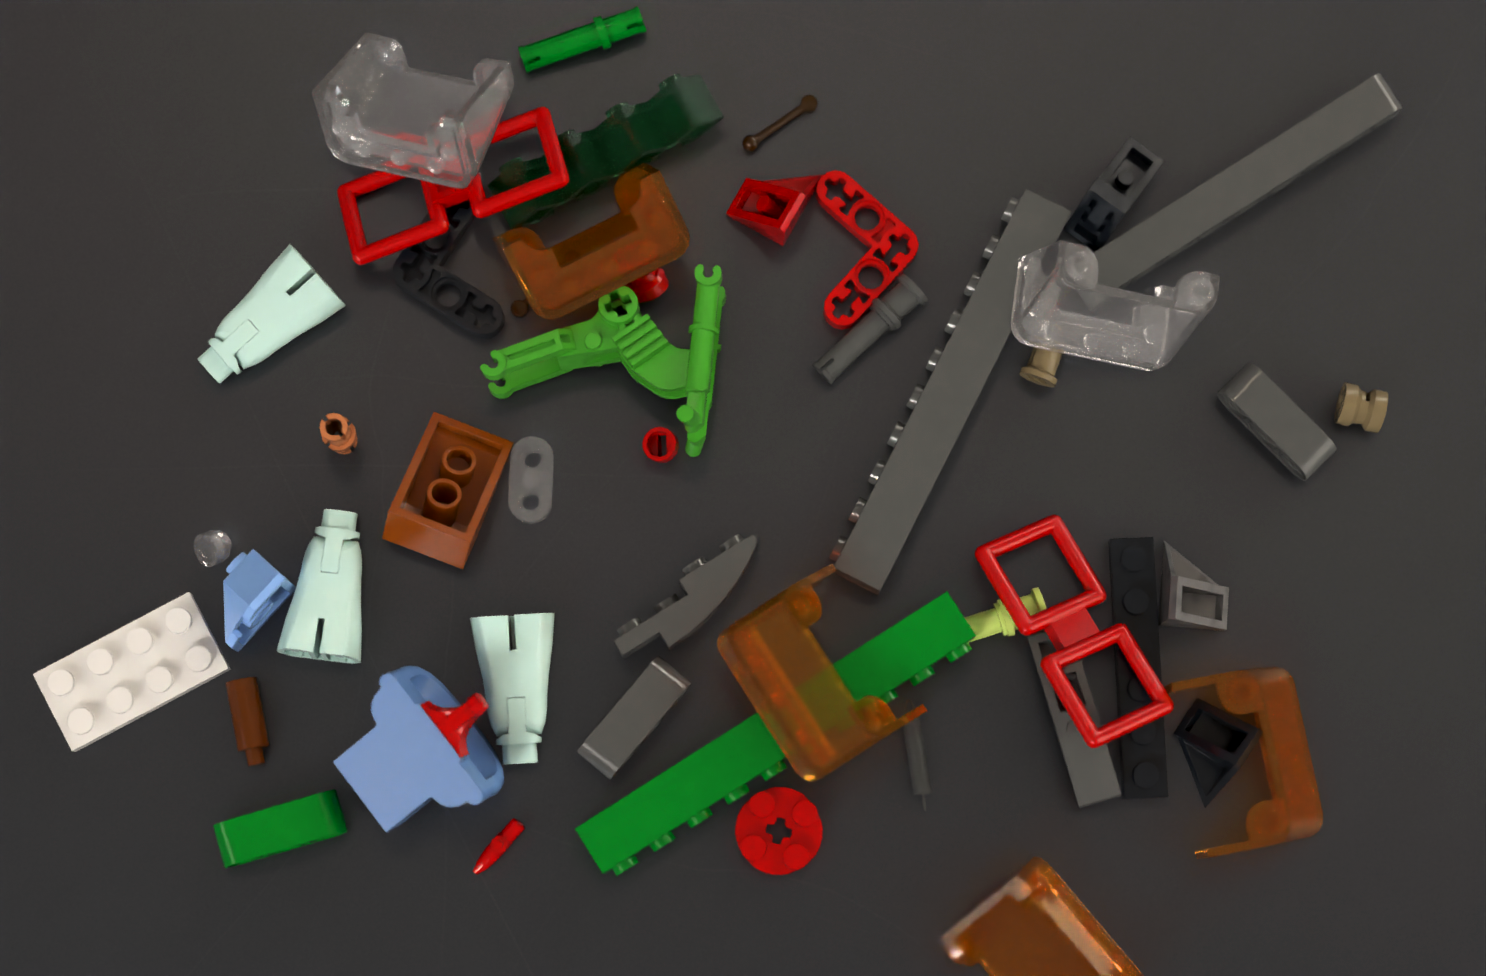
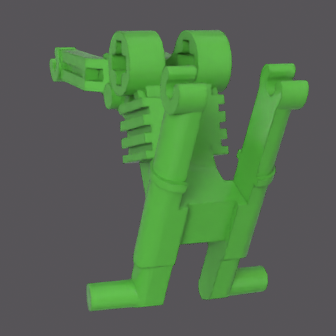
M698 264L695 268L694 274L697 287L693 324L689 326L688 333H691L690 349H681L673 346L663 336L647 313L642 316L638 298L632 289L624 285H613L605 289L600 295L598 301L599 309L593 318L552 330L498 351L493 350L491 357L494 363H498V366L490 368L487 364H482L480 369L487 379L492 381L501 379V381L506 383L504 386L499 387L495 383L490 382L488 388L491 394L496 398L505 399L510 397L515 391L571 372L573 369L592 366L600 367L604 364L622 362L637 383L639 382L661 398L679 399L688 397L687 405L680 406L677 409L676 415L685 424L687 431L686 453L691 457L700 455L703 443L706 440L708 413L712 406L717 353L721 351V344H718L722 307L726 302L725 289L723 286H720L723 279L721 267L719 265L714 266L712 269L713 275L708 278L705 277L702 264ZM620 298V300L611 303V301Z

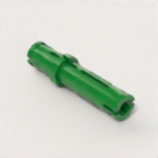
M635 6L633 9L604 19L599 15L593 18L594 22L523 47L519 46L518 49L526 72L529 73L531 70L601 46L605 50L611 48V43L647 32L639 7Z

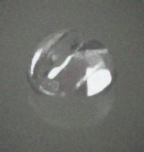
M209 530L195 537L194 552L201 564L206 567H213L228 559L232 549V541L226 533L220 530Z

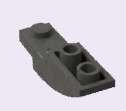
M737 534L718 547L722 553L707 562L704 556L685 566L682 569L685 576L679 579V585L686 596L679 599L676 594L671 595L654 607L657 614L642 622L639 617H636L617 630L620 637L613 641L623 659L660 636L670 651L702 627L725 603L745 573L757 547V540L754 535L751 534L743 539L741 534Z
M1043 632L1027 637L1079 808L1122 796L1107 743L1098 748H1090L1085 743L1041 669L1040 662L1042 658L1057 651L1047 633ZM1078 660L1062 669L1098 728L1101 726L1082 662Z

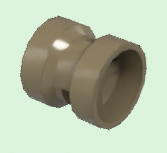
M1343 383L1336 403L1334 423L1347 427L1351 424H1361L1364 431L1378 433L1387 411L1388 392L1374 389L1366 393L1356 384Z

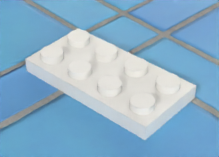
M187 592L39 670L33 676L71 751L77 752L231 669L193 595Z

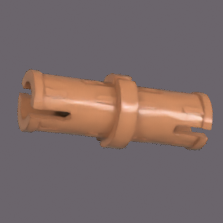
M338 413L327 414L328 420L325 422L322 419L319 426L322 441L325 445L330 443L328 448L338 454L345 455L351 453L350 447L356 448L358 443L355 426L352 423L348 425L349 419ZM335 432L343 433V435H335Z

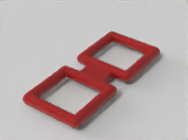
M538 107L461 137L455 142L457 157L435 166L429 154L421 153L340 185L337 189V196L353 261L358 265H364L446 233L449 229V221L445 209L469 200L473 215L482 219L565 187L569 183L570 177L549 109ZM537 127L550 174L486 198L474 151ZM418 173L430 220L367 245L356 197Z
M1052 514L976 548L975 558L1022 635L1029 636L1044 629L1057 650L1042 658L1040 662L1041 669L1085 743L1090 748H1098L1173 711L1174 703L1128 627L1123 623H1117L1099 631L1087 609L1103 603L1106 600L1107 593L1059 515ZM1051 534L1085 592L1030 616L996 557ZM1117 643L1152 702L1097 728L1062 668Z

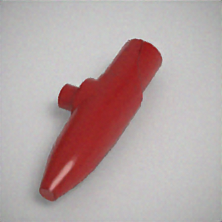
M512 818L482 852L473 872L478 875L492 866L524 831L525 826L516 818Z

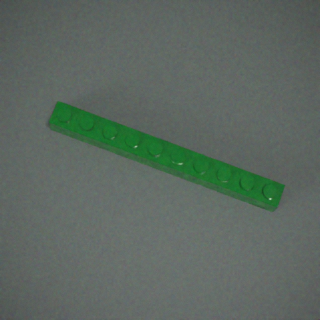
M945 592L576 827L575 830L601 872L605 874L613 870L616 876L639 863L635 855L650 846L653 852H656L675 840L676 837L672 831L687 822L692 829L711 817L713 813L709 807L723 798L729 805L750 792L746 785L748 782L759 775H762L763 779L767 781L786 769L787 766L783 760L798 751L803 758L825 744L821 736L828 731L836 728L838 733L841 734L860 722L861 718L858 712L873 704L875 709L878 710L896 699L898 695L894 689L909 680L914 687L935 674L932 665L947 657L949 662L952 663L971 651L972 648L968 642L973 640L976 635L949 593Z

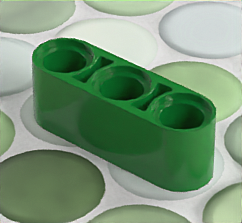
M336 789L313 794L213 825L224 868L252 862L348 832Z

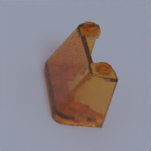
M644 162L623 173L617 179L614 186V196L621 212L552 247L545 248L536 232L526 227L512 228L492 238L528 304L537 315L544 319L553 320L560 318L678 259L686 252L690 242L689 231L660 170Z
M1037 856L1030 859L940 937L945 943L946 952L954 962L960 965L964 963L970 967L975 966L979 962L990 976H1143L1055 870L1046 861Z

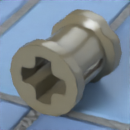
M1034 333L1032 341L1035 345L1027 366L1021 367L1019 375L1033 383L1053 388L1057 383V379L1054 376L1062 354L1068 353L1069 346L1064 341L1055 337Z

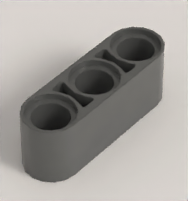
M1247 363L1217 392L1224 406L1295 476L1304 481L1317 471L1337 450L1330 437L1260 368L1252 363Z
M657 656L588 736L577 753L605 777L612 780L682 698L692 683L663 658Z

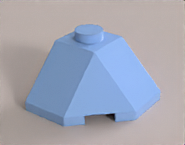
M254 549L248 555L242 552L234 558L226 569L229 575L223 581L225 643L237 652L247 644L296 589L295 585Z

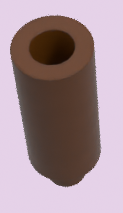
M247 677L226 682L238 752L246 753L248 767L265 764L263 748L269 746L257 677Z

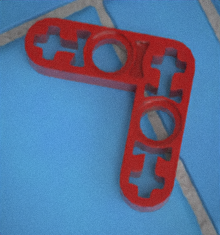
M833 170L825 173L819 179L816 189L817 201L826 212L869 248L866 254L829 293L824 303L823 314L828 324L835 329L845 330L857 324L870 309L871 302L875 298L879 299L895 282L898 276L913 262L919 243L917 236L907 225L854 179L842 171ZM829 183L835 187L841 183L844 185L842 194L847 200L852 202L855 195L860 200L855 202L848 215H845L841 211L846 209V203L837 196L832 200L826 197L828 188L825 185ZM864 208L874 210L879 217L878 225L870 230L860 228L855 222V215L859 210ZM904 238L908 241L906 246L908 254L905 255L899 252L890 261V266L896 269L891 272L886 263L874 257V255L879 253L881 258L884 259L892 247L889 240L893 239L898 242ZM866 267L877 268L883 276L882 284L874 289L862 286L858 277L860 271ZM851 284L858 295L868 300L863 303L858 296L850 307L852 316L849 318L843 314L837 318L833 315L836 308L833 302L844 303L852 293V290L845 287Z

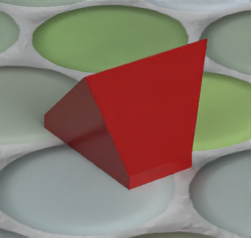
M822 175L764 181L746 177L726 214L750 229L784 246L816 190L817 183Z

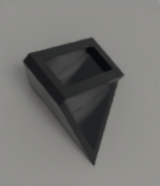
M1197 698L1174 734L1178 737L1200 797L1206 808L1238 772L1264 732Z

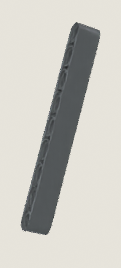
M1378 73L1093 252L1070 268L1067 273L1092 308L1378 128L1401 112L1404 107L1382 75Z

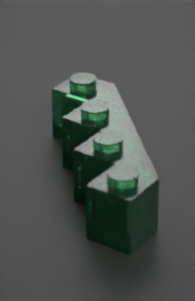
M681 74L672 75L658 85L660 91L647 102L629 105L625 101L610 108L605 113L607 119L594 130L576 133L574 129L558 135L570 177L569 183L565 187L503 210L502 213L510 228L515 229L539 223L555 215L553 209L557 206L563 205L572 199H576L579 202L608 187L607 182L613 177L626 171L631 175L660 159L661 153L679 142L684 147L699 139L724 118L701 75L697 74L682 77ZM545 154L540 158L523 161L521 157L506 162L499 168L501 174L487 186L494 196L550 174Z

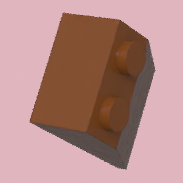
M433 412L389 508L382 539L464 569L514 442Z

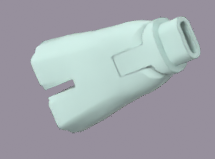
M289 244L268 267L253 288L221 321L215 332V338L208 340L211 347L197 359L220 384L233 372L237 375L242 372L238 364L243 369L262 362L294 338L320 324L346 305L304 257Z
M324 509L322 524L315 527L314 533L318 536H313L303 557L301 571L284 622L277 652L292 657L348 664L361 663L362 553L358 542L360 533L355 531L357 513Z
M555 613L470 618L486 702L489 705L487 709L488 718L496 737H499L496 740V745H502L503 765L538 762L537 743L542 742V737L538 735L542 734L547 716V696Z

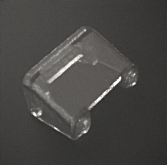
M366 32L311 93L326 144L331 153L340 161L355 166L463 189L469 186L480 171L513 90L514 76L509 61L495 58H484L476 64L473 69L474 81L408 67L403 49L397 41Z
M1060 240L1019 258L1011 315V330L1014 337L1026 346L1144 371H1153L1166 366L1216 305L1221 276L1202 271H1192L1183 275L1177 281L1175 288L1164 285L1155 288L1154 296L1097 284L1098 261L1095 254L1083 245Z

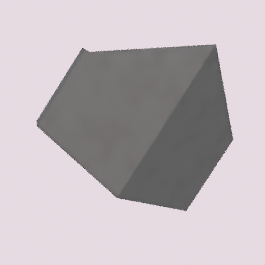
M1164 541L1159 626L1227 630L1229 587L1218 585Z

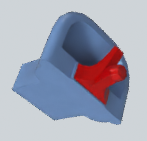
M403 666L380 677L379 684L381 688L374 695L371 703V713L376 726L333 761L386 833L403 824L432 799L446 807H457L466 802L477 805L497 794L504 784L503 767L497 753L475 724V721L489 707L486 699L480 693H474L466 698V703L461 705L440 680L418 666Z

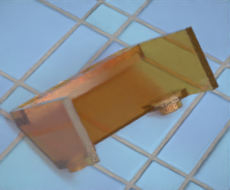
M832 563L792 584L732 623L719 634L717 641L721 656L793 769L803 779L813 782L827 776L927 712L924 704H921L896 719L890 707L878 697L866 696L856 702L808 627L817 622L822 614L821 602L813 588L837 571Z
M1276 666L1243 669L1173 682L1164 686L1169 695L1216 687L1218 700L1225 710L1236 715L1254 713L1256 726L1263 731V735L1259 740L1272 800L1259 802L1248 811L1245 819L1247 841L1196 850L1197 859L1305 839L1315 835L1320 830L1323 824V810L1295 682L1288 671Z

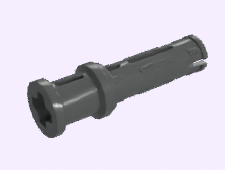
M904 273L899 275L897 278L898 283L881 299L875 298L871 302L872 305L869 306L871 311L817 362L815 361L812 364L821 376H825L824 379L829 384H832L842 372L888 329L890 331L898 330L902 326L901 320L918 304L924 305L928 302L922 290Z

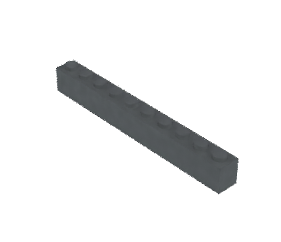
M1026 188L1020 200L1014 197L1010 199L1001 217V220L1008 223L1002 236L992 235L982 257L989 260L983 273L980 274L974 271L963 292L964 295L970 297L964 311L962 312L955 308L944 330L951 334L945 348L942 349L936 346L925 369L932 372L926 386L924 387L917 383L906 407L913 410L906 425L898 421L887 442L888 445L894 447L887 463L880 459L878 460L868 480V483L874 485L868 500L859 497L848 519L855 523L849 538L847 539L840 535L830 554L829 559L836 562L832 573L877 596L880 593L1072 212L1071 210Z

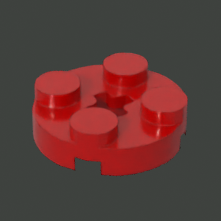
M772 787L755 793L742 806L735 825V838L742 856L755 869L770 875H787L805 867L817 854L823 835L822 822L816 806L804 794L786 787ZM777 818L784 819L785 827L792 830L790 838L783 837L781 844L773 843V836L770 833H766L767 824L775 825Z

